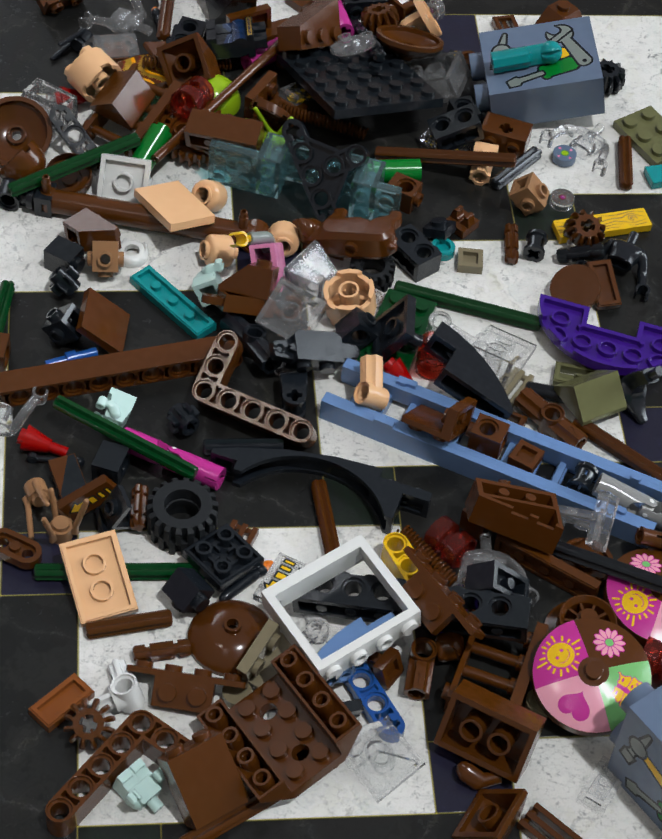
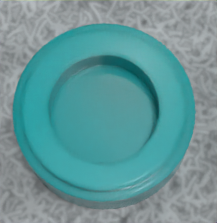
M447 238L446 240L434 239L431 242L442 253L441 261H448L453 258L455 252L453 241Z

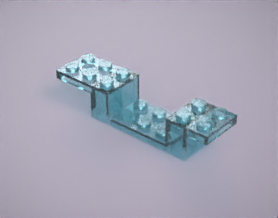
M268 132L260 151L212 139L209 144V180L218 181L225 186L278 199L286 180L302 184L283 135ZM302 146L298 149L297 156L300 160H306L309 157L308 147ZM351 153V159L354 163H359L363 160L364 156ZM369 158L365 166L351 172L343 195L350 196L348 217H361L373 220L377 217L389 215L392 210L399 211L402 187L384 183L385 161ZM338 159L331 160L329 170L332 173L340 171L341 162ZM316 169L308 171L306 175L308 182L315 183L318 180L319 173Z

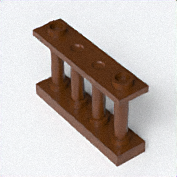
M133 63L128 70L138 71V64ZM174 80L169 88L164 89L146 81L160 99L156 104L149 105L144 112L148 114L143 121L137 122L133 128L141 140L152 123H166V118L171 117L173 112L184 100L182 83ZM96 112L82 126L92 140L98 136L111 142L122 137L104 129L103 127L109 119ZM137 147L125 151V156L132 157Z
M537 622L534 632L528 631L526 643L518 642L523 644V648L528 649L526 656L522 654L516 656L476 642L477 638L469 636L452 683L446 682L441 696V699L446 700L443 712L446 711L452 693L461 683L463 676L507 691V695L511 696L510 701L522 706L531 681L532 662L540 643L546 637L549 625ZM471 653L515 667V671L520 672L518 679L512 677L510 680L467 665Z

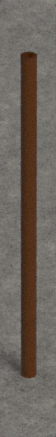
M278 40L203 109L214 112L279 52ZM187 124L151 156L154 163H159L185 139L184 130Z

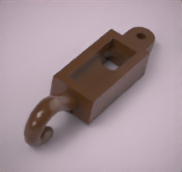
M218 290L217 294L202 293L201 302L215 305L223 312L272 318L273 315L285 324L296 322L303 312L301 301L293 295H286L284 297L286 302H293L295 305L294 313L289 316L284 315L272 299L266 301L223 290Z

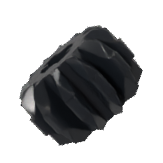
M603 58L600 65L604 80V94L610 96L611 93L618 94L625 84V69L621 68V63H613V60L606 61Z

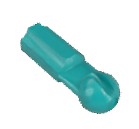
M546 41L536 45L490 52L493 73L546 63L553 64L562 56V48L555 41Z

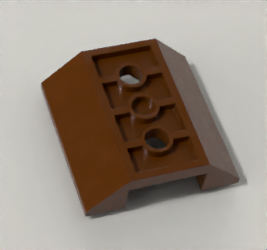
M293 644L270 661L277 674L229 709L220 698L196 716L204 728H209V730L218 731L223 734L241 778L260 803L293 799L299 796L346 760L362 729L361 723L296 644ZM277 710L276 715L272 719H263L267 711ZM300 751H309L306 759L302 761L295 760L296 755Z

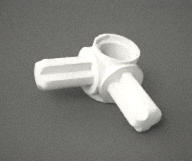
M115 658L109 665V671L113 680L108 687L109 693L97 697L100 699L98 710L105 705H109L111 709L117 708L118 712L133 713L143 707L145 697L135 675L126 671L127 664L125 660ZM94 699L89 701L90 708L92 707Z

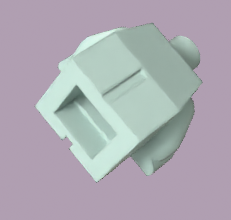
M217 258L214 263L203 267L193 279L192 288L196 296H198L202 307L211 305L201 302L202 293L217 294L218 285L223 282L218 273L224 269V262L222 263L223 260L221 258Z
M111 387L108 397L100 396L95 405L99 410L105 409L104 414L102 415L97 411L94 413L123 428L127 423L137 397Z
M139 758L128 769L117 776L112 788L129 807L141 811L144 807L148 806L154 813H157L164 806L157 798L162 789V783L165 780L160 767L152 773L145 766L143 760Z

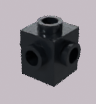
M73 302L60 308L54 307L47 313V320L41 329L58 346L69 342L72 344L82 335L76 331L80 310Z

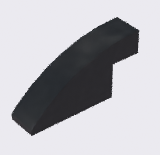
M442 321L423 348L445 364L433 384L458 401L468 396L478 401L475 408L507 420L514 410L496 374L468 341Z

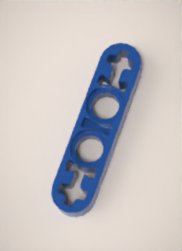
M364 662L359 666H355L356 672L351 678L343 682L353 699L361 698L364 708L362 713L377 737L385 744H397L404 736V720L367 663ZM359 677L365 678L369 685L359 688L354 685L353 680ZM377 700L384 705V708L380 711H373L368 707V703ZM386 722L390 728L396 727V733H393L391 730L385 731Z

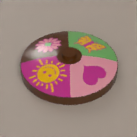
M637 549L617 559V561L662 576L661 549ZM607 575L603 586V600L615 611L617 625L628 631L639 644L662 651V594Z
M597 618L575 619L553 629L540 643L531 667V685L540 708L555 724L571 733L582 736L598 737L610 735L614 728L625 719L626 713L620 707L624 698L635 687L644 682L652 685L650 663L639 642L622 627Z

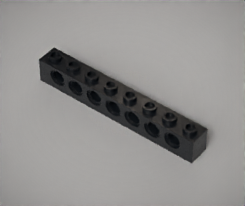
M345 571L292 601L293 612L357 620L361 617L365 622H374L390 612H393L395 616L403 612L375 575H354ZM396 578L401 586L407 582L405 579ZM461 586L448 587L451 592L454 590L465 601L464 609H475L472 613L481 621L482 626L480 629L486 635L485 638L526 643L531 597H524L517 593L510 595L495 593L491 590H470ZM324 589L330 590L329 592H326V593L320 592L321 590H324ZM351 593L359 594L358 596H349ZM379 597H387L388 599H386V600H379L378 598H379ZM496 612H502V613H504L505 615L498 616V615H495L494 613H496ZM456 617L441 631L470 635ZM421 621V626H419L417 629L428 630Z

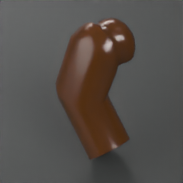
M462 761L456 767L458 778L474 790L502 783V776L491 771L482 772L468 761Z

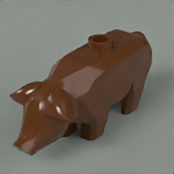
M336 208L334 213L323 222L315 218H297L292 221L298 229L299 239L302 242L305 254L320 249L336 257L379 260L388 258L397 251L398 238L396 237L395 230L402 224V214L400 211L392 210L387 216L369 220L361 217L347 218L348 211L345 208Z

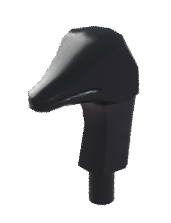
M662 366L635 370L620 380L627 404L626 411L639 424H644L648 420L645 400L646 385L660 381L659 377L662 376Z

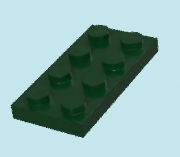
M388 288L376 318L406 296L407 293ZM411 295L416 298L415 332L424 338L436 311L437 302ZM373 341L360 351L361 355L357 358L358 362H360V357L366 354L372 355ZM404 345L384 360L383 365L391 357L395 360L400 357L410 373L420 347H417V350H412L407 345Z

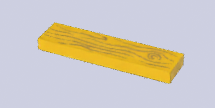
M644 208L594 215L595 218L602 217L600 224L606 225L605 237L630 234L631 231L637 233L651 231L652 223ZM567 219L554 220L551 227L559 244L567 243L569 239L563 236L565 230L564 223Z

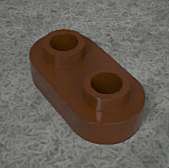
M0 528V546L7 545L6 547H0V559L21 569H33L36 563H41L42 548L38 542L11 529Z

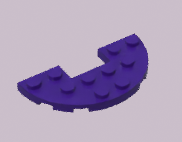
M544 294L540 295L538 317L545 334L558 349L573 360L583 364L586 368L618 370L619 375L626 376L635 370L662 366V327L640 321L636 337L587 324L590 311L588 306Z

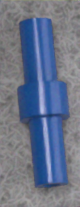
M96 347L78 352L72 350L65 352L64 356L45 360L44 364L98 356V351Z

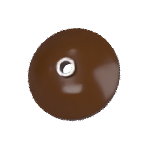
M393 24L381 25L376 29L378 40L389 51L399 55V58L402 60L411 61L412 58H425L435 55L444 46V41L440 37L422 29Z
M9 96L0 99V165L6 166L7 162L26 144L28 145L31 140L41 148L45 155L50 147L53 131L49 116L44 108L37 102L22 96ZM15 134H20L21 138L19 140H14L13 136Z
M224 600L208 605L203 611L196 614L189 626L188 639L191 644L192 657L202 668L213 671L212 673L224 677V673L238 674L236 667L269 617L257 606L240 600ZM228 626H236V628L232 629Z

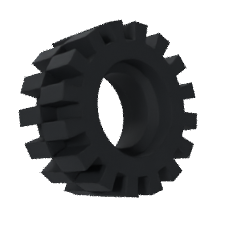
M392 256L379 260L355 258L350 260V269L361 270L363 275L373 280L376 295L380 294L381 290L385 293L388 288L392 287L396 265L393 262ZM373 269L377 270L380 273L371 274L365 272L364 270Z

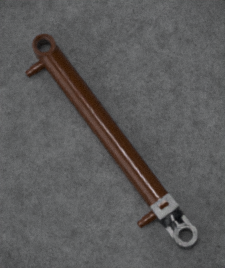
M47 174L42 176L40 187L16 197H11L7 191V184L15 181V179L4 178L0 185V208L14 211L19 208V205L26 206V209L34 210L35 216L51 219L53 214L71 217L84 208H88L115 225L204 240L209 234L229 235L232 232L244 231L248 233L268 231L269 229L268 224L263 220H249L248 211L242 209L239 221L215 217L213 224L170 232L140 203L57 189V184L51 183L50 176ZM233 235L231 237L233 238L234 243L236 244V237ZM248 244L242 247L244 251L250 253Z

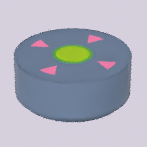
M559 145L553 150L552 161L560 167H570L575 163L577 153L571 146Z

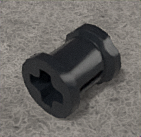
M531 229L526 234L527 245L524 247L523 256L528 261L539 262L544 259V245L548 242V235L543 230Z
M578 462L575 467V475L567 482L566 487L589 496L591 493L590 486L598 478L599 471L590 462Z

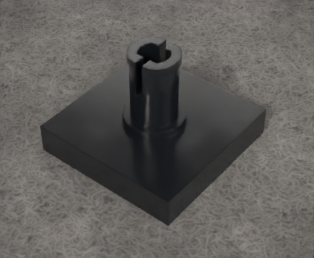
M407 294L375 319L378 337L373 340L372 355L382 356L384 361L404 345H407L412 350H417V347L419 348L422 345L423 336L415 332V297Z

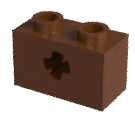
M487 112L482 124L484 139L479 141L499 145L498 152L515 153L518 158L527 150L533 124Z

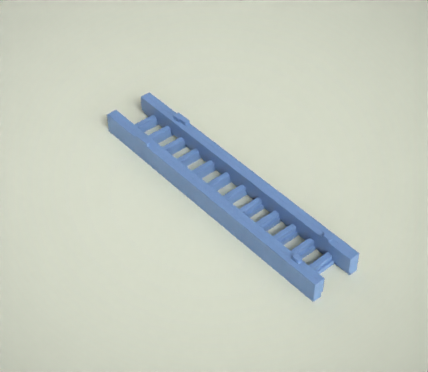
M351 358L346 359L342 366L341 382L354 387L357 386L360 382V362ZM383 371V388L389 391L390 397L387 406L382 411H374L355 403L353 396L349 401L326 392L321 400L319 418L473 480L481 478L498 482V480L502 479L511 481V485L556 493L562 516L642 548H648L646 545L636 544L635 533L641 526L655 530L656 522L630 513L625 507L620 505L615 507L603 500L600 501L561 484L567 471L575 474L577 463L584 461L595 465L599 471V476L603 472L659 502H662L661 480L478 408H475L471 421L476 422L479 414L482 413L510 424L508 439L505 444L507 449L501 460L460 445L459 443L465 432L450 442L437 441L432 437V434L425 431L412 430L408 427L407 423L385 415L393 400L409 406L405 414L421 404L444 413L446 408H450L459 401L419 386L418 382L401 375L396 377ZM521 439L545 451L542 461L556 467L550 480L536 475L542 461L533 473L507 464L508 456ZM634 503L638 508H640L641 503Z

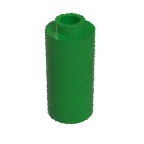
M161 122L157 124L152 123L132 157L152 160L151 156L172 137L170 128ZM152 161V165H151V171L153 170L154 166L156 165V163H154L153 161Z
M420 159L371 160L370 165L366 166V177L371 179L372 184H388L396 172L421 182L422 166Z

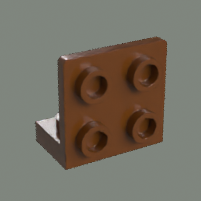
M269 70L245 96L244 118L260 121L256 113L252 114L248 108L253 98L265 99L276 105L279 102H282V104L285 102V107L289 104V107L290 105L296 106V110L298 107H300V110L301 108L304 110L308 109V105L299 101H289L288 96L277 92V73ZM271 127L273 131L278 132L279 129Z
M468 396L456 402L450 408H446L444 413L421 404L402 415L401 421L407 423L408 427L412 430L425 431L432 434V437L437 441L450 442L467 430L478 400Z

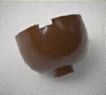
M31 140L28 145L26 144L7 162L8 164L4 168L0 169V177L2 179L13 178L17 180L46 167V158L43 151Z

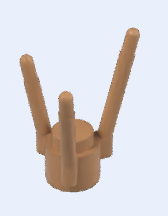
M39 477L28 480L23 487L26 496L22 498L26 512L28 538L34 540V527L31 506H50L48 487L45 480ZM58 508L59 514L66 516L68 519L71 520L72 524H74L73 520L69 518L66 514H64L62 511H60Z
M49 488L52 521L49 523L46 517L41 518L49 536V543L61 544L72 540L73 535L79 534V526L88 507L89 499H84L74 524H72L71 520L66 516L58 514L54 489Z

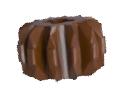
M388 2L370 4L369 7H365L364 11L361 12L360 18L361 24L368 30L367 34L372 36L376 35L377 27L390 24L399 25L400 21L395 5Z
M584 209L580 210L579 213H572L564 223L565 230L563 236L569 238L567 245H590V247H593V244L602 242L605 238L604 231L606 230V225L600 224L602 217L595 218L594 211L587 214Z
M82 698V710L73 703L70 707L76 715H64V719L73 721V725L65 726L63 730L64 732H75L69 738L70 743H74L81 738L79 749L84 750L88 740H90L92 750H97L98 743L96 738L102 743L108 739L103 733L112 734L115 731L114 728L106 727L107 722L116 721V717L104 716L111 709L109 705H105L98 710L100 699L95 698L90 708L88 699ZM88 715L94 716L93 722L97 723L96 729H90L91 733L86 732V726L82 725L83 719H89Z

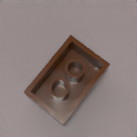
M463 679L452 693L433 743L517 783L528 766L547 718Z

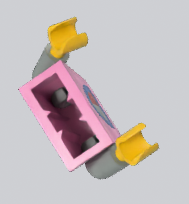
M239 231L230 233L229 236L234 235L236 237V244L230 245V247L238 248L249 245L251 263L257 262V259H263L273 262L272 266L279 267L275 294L272 300L277 298L287 279L283 244L276 243L274 236L268 231L248 233Z

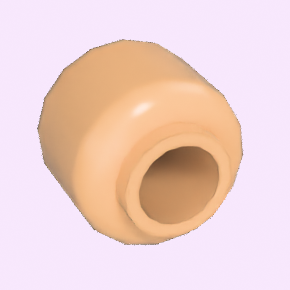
M209 179L197 182L191 192L211 212L221 210L228 198L225 186L218 181Z
M285 220L273 223L268 232L274 236L276 243L283 244L285 258L294 255L300 244L296 225Z
M209 234L200 242L199 256L206 265L214 263L217 258H221L223 260L222 263L224 262V268L233 263L234 259H237L239 250L238 248L230 247V245L235 244L231 236Z

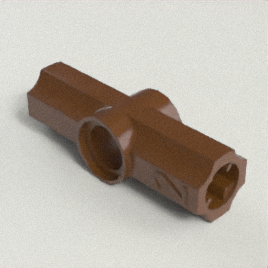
M528 387L520 391L519 395L515 398L513 405L537 424V431L539 433L580 449L587 443L589 436L564 416L565 411L562 406L556 403H548Z

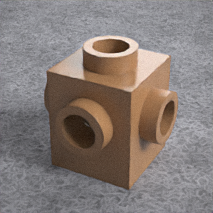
M531 172L513 181L509 197L515 206L527 216L534 212H540L546 207L550 191L535 173Z
M92 241V251L87 253V266H92V272H98V277H113V272H119V267H124V252H119V241ZM103 254H107L110 257L108 264L102 262L101 257Z

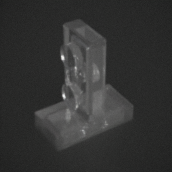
M599 490L594 511L558 505L563 526L566 523L574 524V527L577 529L588 531L585 544L595 551L606 553L620 499L609 491Z

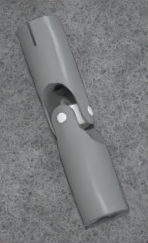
M603 472L601 473L591 493L593 496L615 507H618V505L625 507L630 513L656 522V527L662 530V502ZM634 503H641L640 508H638Z

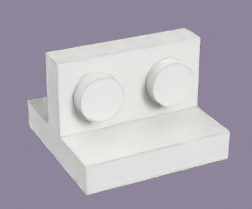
M102 153L97 196L140 203L134 197V189L152 186L153 177H150L152 160Z

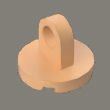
M413 0L418 11L404 18L399 25L415 26L414 28L430 31V33L440 37L442 35L441 28L436 19L433 18L424 0Z

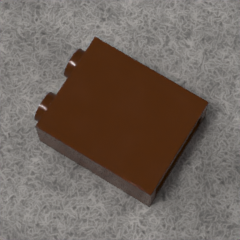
M209 728L199 730L192 735V740L184 744L176 743L164 750L165 754L157 758L182 819L189 828L199 830L251 801L221 732L209 730Z

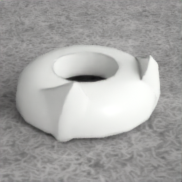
M127 238L122 240V248L119 249V252H124V267L137 268L144 265L149 256L147 244L134 240L128 241ZM131 248L139 251L134 256L127 255L125 252Z

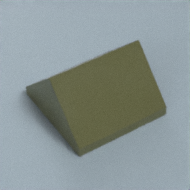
M596 370L555 385L553 388L582 426L627 408L618 370Z

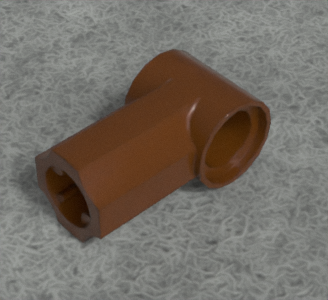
M419 637L411 645L403 695L407 696L410 700L421 701L429 699L437 645L432 639L427 637ZM417 654H425L427 658L419 657Z

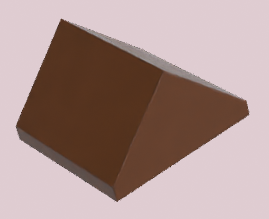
M137 70L114 72L90 104L89 109L132 131L154 100L155 93Z
M479 789L451 837L453 839H507L522 814L528 792L526 789Z

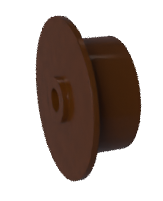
M577 595L557 605L549 612L544 624L549 625L546 636L559 625L580 618H597L617 625V616L613 608L603 599L592 595Z

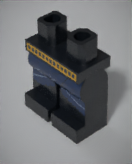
M251 16L245 17V21L236 19L231 23L215 24V19L205 20L207 45L216 56V60L243 57L248 53L249 57L256 56L255 50L268 48L265 21L252 23Z

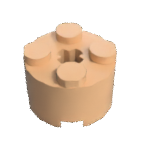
M87 45L81 49L79 56L74 62L65 68L64 74L67 76L69 84L87 102L92 103L114 72L122 71V69L101 48H92L90 45Z
M350 268L339 270L336 272V276L332 277L329 281H325L323 288L327 317L334 327L336 323L355 307H358L365 313L369 312L373 316L375 315L377 305L374 283L372 279L363 275L361 270Z

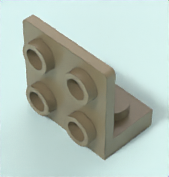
M270 618L268 619L236 667L238 675H242L243 680L256 688L277 674L270 661L291 647V644L281 632L278 623Z

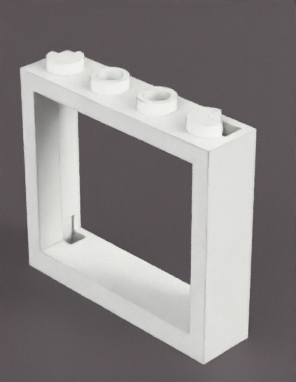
M362 534L261 591L265 610L273 621L280 625L281 632L291 646L296 644L326 682L334 677L335 679L339 678L345 670L352 666L363 664L372 654L388 649L394 641L404 635H412V631L421 626V610ZM364 560L403 612L321 660L283 607Z

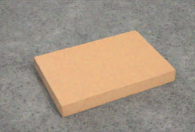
M179 181L134 189V197L170 232L209 225L215 222V215Z
M115 529L59 544V550L81 628L85 627L86 622L121 617L138 612L137 602Z

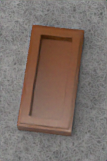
M73 673L28 708V713L41 727L50 733L65 721V714L73 715L75 713L70 707L73 703L81 708L82 698H87L90 701L95 697V692L80 677Z

